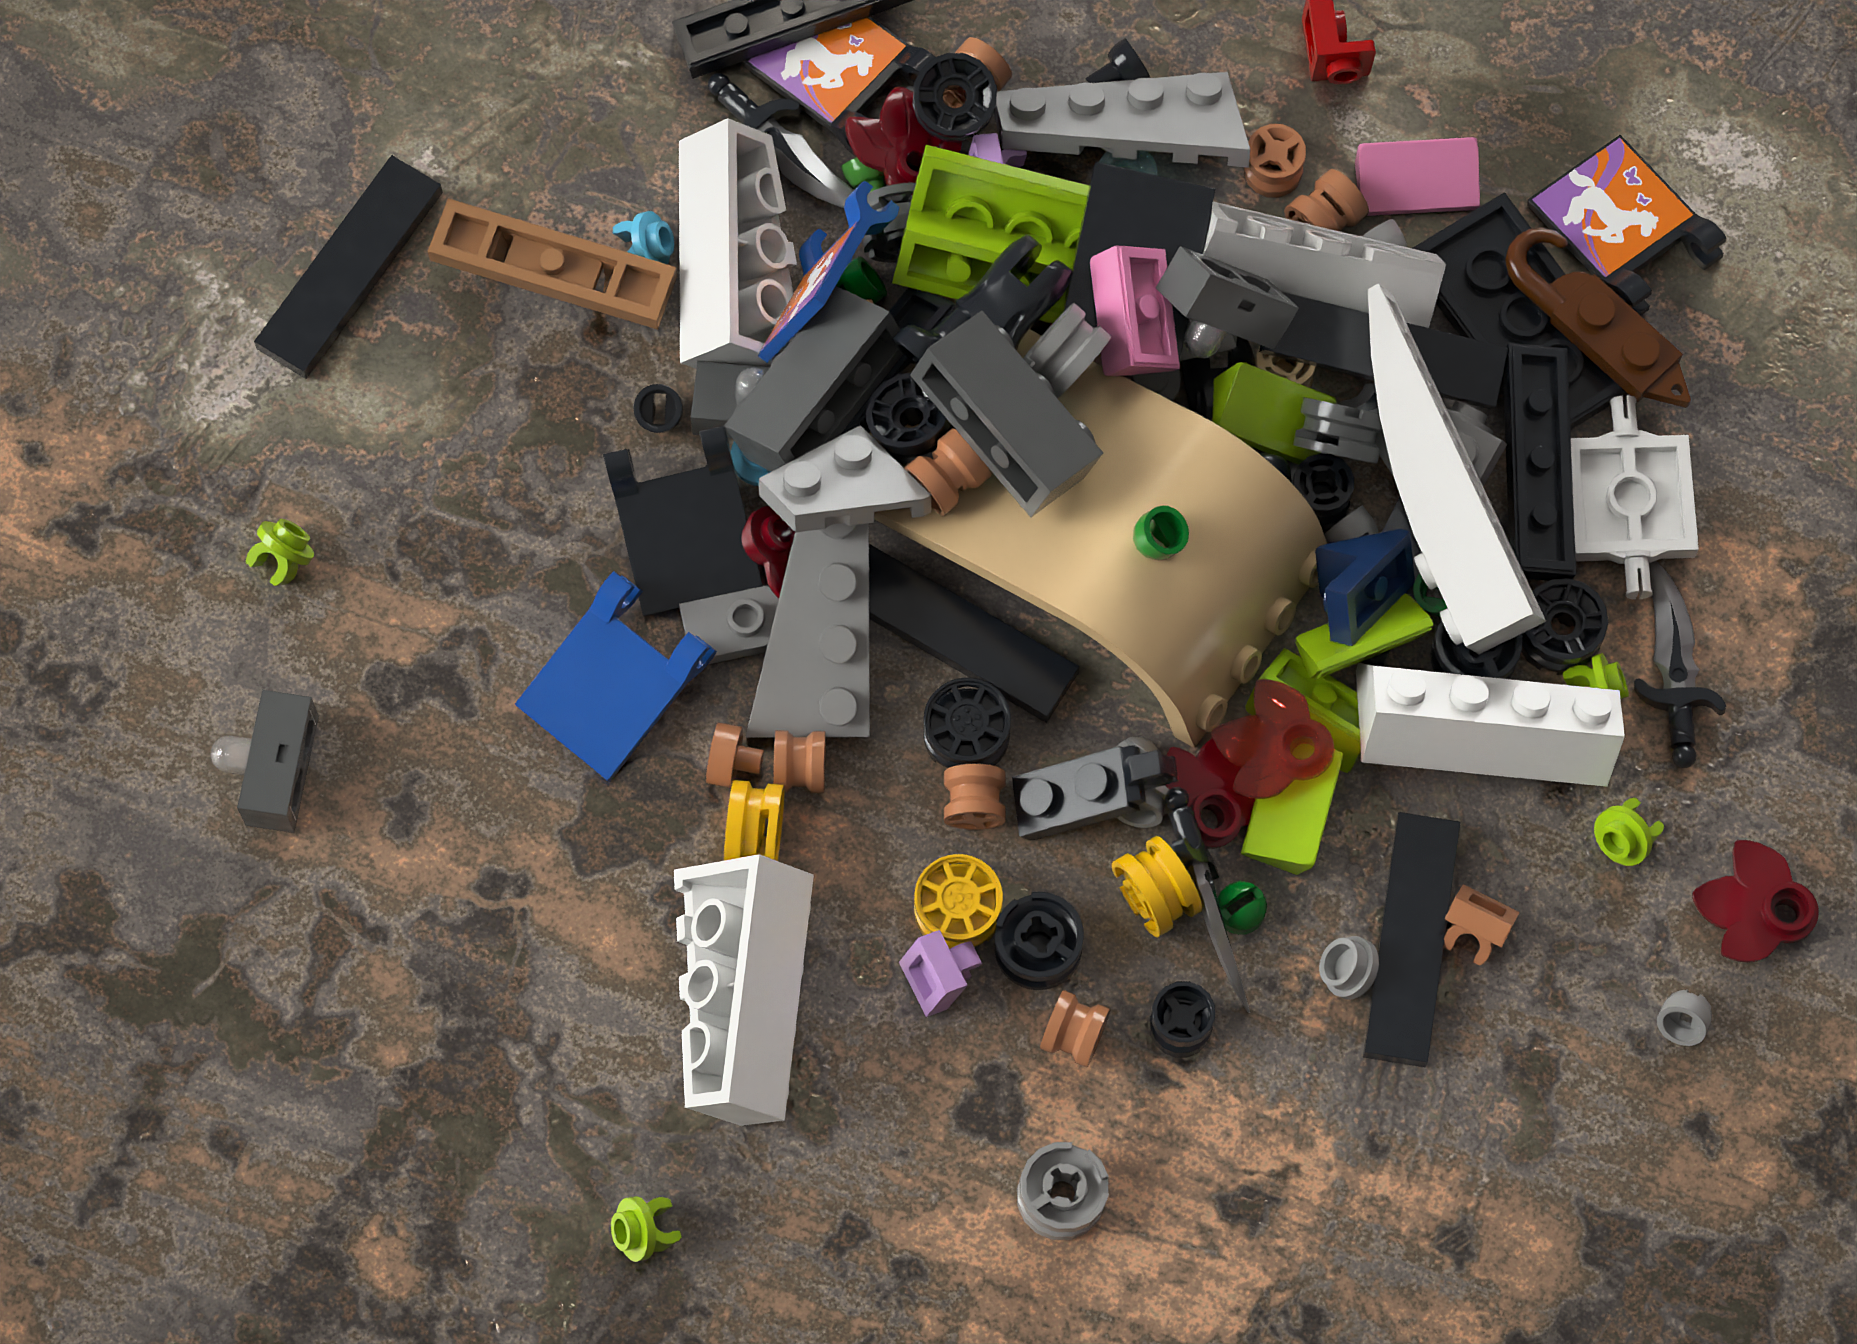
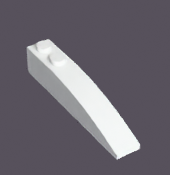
M1378 283L1368 289L1371 359L1379 416L1394 479L1413 534L1422 551L1421 554L1414 557L1415 563L1428 588L1432 590L1438 587L1448 608L1441 611L1440 616L1452 641L1456 645L1464 642L1467 648L1481 654L1546 622L1397 302L1394 296Z

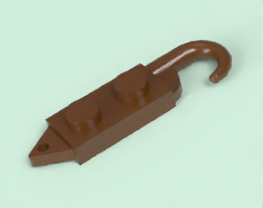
M1546 228L1528 229L1517 235L1509 245L1505 259L1508 275L1515 286L1551 318L1550 323L1630 396H1634L1637 402L1645 397L1687 408L1691 398L1679 364L1683 354L1595 274L1572 272L1559 277L1549 284L1528 264L1526 259L1527 252L1532 246L1539 243H1550L1563 249L1568 243L1565 237L1554 230ZM1672 390L1679 391L1681 395H1674Z

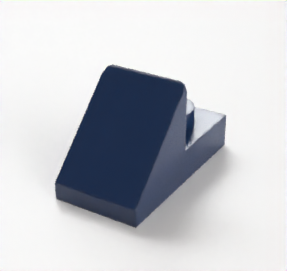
M1395 529L1328 543L1317 547L1315 550L1319 592L1321 597L1324 598L1323 605L1325 612L1328 614L1330 641L1353 646L1415 583L1411 533L1408 530Z

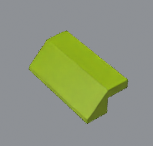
M926 145L911 199L892 283L959 299L977 285L998 256L1010 244L1026 234L1036 239L1042 245V250L1032 267L1020 279L1023 284L1028 287L1048 265L1056 260L1063 262L1072 270L1089 185ZM1067 289L1058 302L1039 320L1054 323L1063 312Z

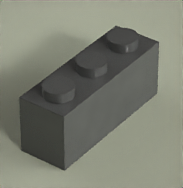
M835 286L825 305L799 330L784 351L775 357L769 370L750 394L738 404L733 415L724 425L747 460L772 472L841 435L903 355L892 340L900 331V328L889 311Z
M982 310L931 345L910 374L1030 517H1033L1082 481L1103 455V451L1097 446L1089 428L1081 421L1074 419L1056 398L1049 381L1041 374L1033 371L1016 351L1008 333L1003 328L994 325Z

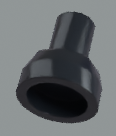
M1124 38L1109 51L1108 58L1110 62L1085 79L1087 83H1100L1151 77L1133 47Z

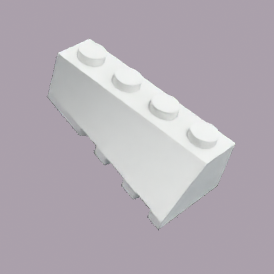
M729 118L679 141L680 363L693 368H697V361L770 368L775 357L783 352L795 337L794 335L768 363L758 357L761 348L794 294L789 268L797 265L793 242H788L786 235L781 230L778 216L779 213L786 211L772 135Z
M1213 202L1202 252L1205 256L1268 279L1282 292L1369 313L1368 289L1379 283L1394 296L1406 323L1426 328L1430 326L1446 267L1444 261L1437 254L1218 202Z
M1362 663L1357 665L1356 683L1361 762L1608 786L1625 737L1620 690L1381 667Z
M760 854L674 870L675 890L684 893L685 915L676 918L677 942L687 945L688 973L679 977L680 1000L686 1001L690 1008V1024L682 1030L685 1108L740 1126L785 1120L801 979L804 970L803 962L807 928L811 911L813 874Z

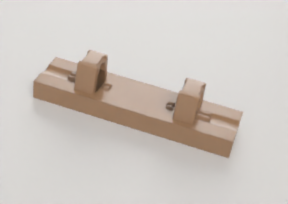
M449 198L427 251L430 261L657 330L678 277L675 266ZM604 269V290L599 292L595 288Z

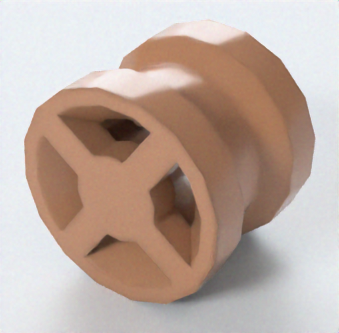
M1269 124L1260 127L1251 135L1248 141L1250 160L1249 168L1244 167V177L1247 184L1256 193L1265 197L1279 198L1290 194L1298 187L1306 159V145L1298 132L1284 124ZM1267 164L1278 165L1281 170L1265 168L1264 166Z
M776 730L774 741V784L784 785L785 793L792 787H806L811 793H824L826 732L813 731L807 737H794L787 730Z
M963 764L947 768L944 771V786L950 792V802L944 807L945 824L959 829L980 830L995 828L1006 822V808L1000 802V791L1006 786L1005 770L993 765Z
M1063 990L1049 1019L1040 1049L1049 1053L1059 1050L1073 1056L1075 1063L1088 1067L1102 1037L1111 1008L1100 1004L1088 1007L1079 1003L1075 994Z

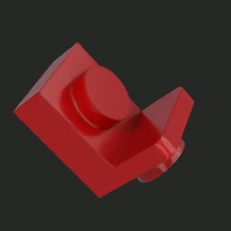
M1306 0L1302 14V23L1311 81L1328 80L1330 83L1340 85L1353 83L1363 76L1370 75L1376 55L1374 40L1347 42V24L1344 11H1335L1333 0Z

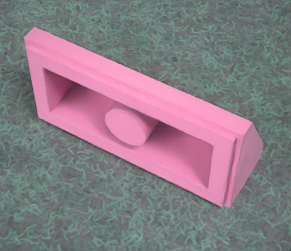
M1477 138L1363 143L1358 146L1355 158L1357 188L1363 194L1368 204L1369 213L1367 216L1476 210L1480 207Z
M1116 245L1094 255L1090 259L1097 326L1100 325L1111 335V339L1101 351L1104 375L1127 376L1169 372L1180 369L1172 304L1156 289L1157 284L1167 269L1165 249Z

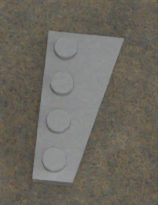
M1228 72L1197 73L1194 75L1138 78L1135 80L997 91L994 117L1002 149L1079 155L1085 146L1101 147L1105 151L1113 153L1112 157L1137 159V150L1173 153L1172 162L1198 164V155L1228 157L1227 166L1249 168L1250 146Z
M869 523L851 526L833 524L826 529L795 532L745 738L775 737L776 730H787L794 737H807L813 731H825L826 737H870Z

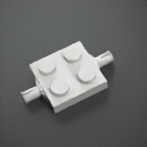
M1622 395L1610 400L1613 431L1594 438H1571L1576 561L1610 560L1619 564H1625L1626 597L1636 599L1639 593V598L1645 599L1653 595L1649 563L1659 559L1695 558L1699 550L1689 435L1658 436L1638 430L1636 398L1627 395L1623 404Z

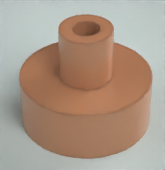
M717 723L707 765V784L731 788L733 780L736 778L737 770L760 774L764 750L742 746L743 727Z

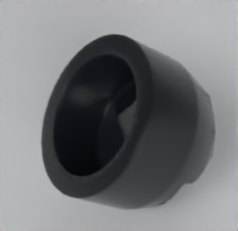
M652 384L643 388L636 396L633 406L634 416L639 425L644 429L654 433H665L674 429L679 424L683 416V402L679 394L671 387L663 384ZM655 394H666L665 424H654L656 412Z

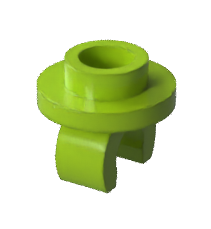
M279 519L277 523L263 521L257 529V535L262 542L255 544L249 550L246 564L250 567L262 566L271 553L277 559L278 568L275 574L272 575L270 583L274 586L286 585L296 576L298 564L308 565L314 557V551L307 544L310 536L301 527L286 519Z
M1603 653L1592 656L1593 669L1585 665H1577L1563 672V678L1567 685L1620 690V699L1629 697L1627 683L1619 662L1608 664Z
M1637 798L1626 800L1622 806L1607 808L1596 818L1594 824L1595 838L1601 850L1611 860L1625 866H1634L1642 862L1650 854L1653 842L1664 829V824L1660 821L1648 827L1643 818L1635 812L1636 808L1641 804Z
M633 1196L624 1198L619 1203L617 1212L611 1220V1234L616 1247L623 1251L630 1260L634 1262L647 1260L652 1256L653 1252L665 1251L682 1238L680 1231L664 1233L655 1226L653 1216L662 1215L672 1207L671 1200L658 1197L646 1203L642 1198Z

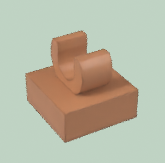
M1463 884L1445 917V920L1453 924L1444 937V948L1451 951L1460 935L1472 934L1478 939L1480 949L1475 955L1473 963L1480 966L1489 958L1494 944L1502 948L1520 912Z

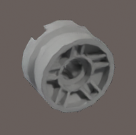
M1075 303L1070 305L1023 357L1034 372L1041 374L1049 381L1057 399L1088 368L1111 339V335L1100 325L1093 328L1084 320L1086 313Z
M1054 1142L1039 1148L1027 1160L1017 1187V1206L1024 1222L1035 1233L1051 1240H1072L1086 1234L1099 1221L1109 1196V1176L1102 1161L1090 1149L1087 1151L1072 1145L1073 1142ZM1059 1181L1069 1183L1075 1191L1073 1201L1071 1202L1068 1198L1060 1196L1052 1199L1050 1197L1052 1186Z

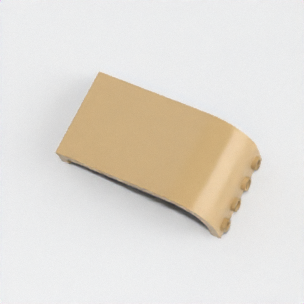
M941 296L956 304L957 299ZM1030 329L1028 330L1017 349L1022 358L1042 335ZM1092 362L1058 400L1075 420L1081 421L1089 428L1097 446L1103 451V455L1082 481L1033 517L1026 513L991 471V478L979 488H968L964 492L958 489V505L944 516L938 514L931 507V513L923 517L912 518L909 507L874 512V520L1062 619L1096 640L1124 662L1149 687L1160 702L1174 737L1195 748L1206 732H1212L1219 726L1225 716L1227 702L1241 683H1248L1254 677L1260 666L1262 653L1274 636L1282 635L1289 628L1296 613V605L1309 587L1314 588L1319 584L1315 550L1317 547L1327 544L1316 514L1302 494L1277 468L1253 448L1214 422L1123 376L1104 375L1103 367ZM907 424L905 427H906V428H914V427L918 426L919 424H917V425H915V426H913V427ZM1162 505L1170 506L1179 511L1185 518L1189 528L1188 542L1182 551L1170 558L1162 560L1146 558L1137 550L1133 541L1134 526L1139 518L1151 509ZM1152 535L1158 545L1166 548L1162 542Z

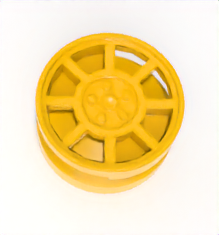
M733 780L727 813L724 861L758 854L778 861L784 813V785L768 783L765 789L752 788L750 781ZM765 818H768L767 836H764Z
M1155 836L1146 842L1147 852L1142 851L1135 856L1129 853L1124 854L1112 862V870L1116 878L1122 874L1124 875L1125 880H1123V885L1119 888L1135 916L1140 914L1144 919H1150L1144 923V926L1150 934L1158 938L1173 928V921L1181 917L1183 912L1190 917L1202 911V903L1195 884L1179 857L1166 841L1159 836Z
M953 854L935 860L921 873L915 887L914 914L920 932L924 936L940 930L949 949L969 941L972 942L974 947L986 940L989 941L995 934L997 920L1002 912L1003 892L1001 883L992 868L976 857Z

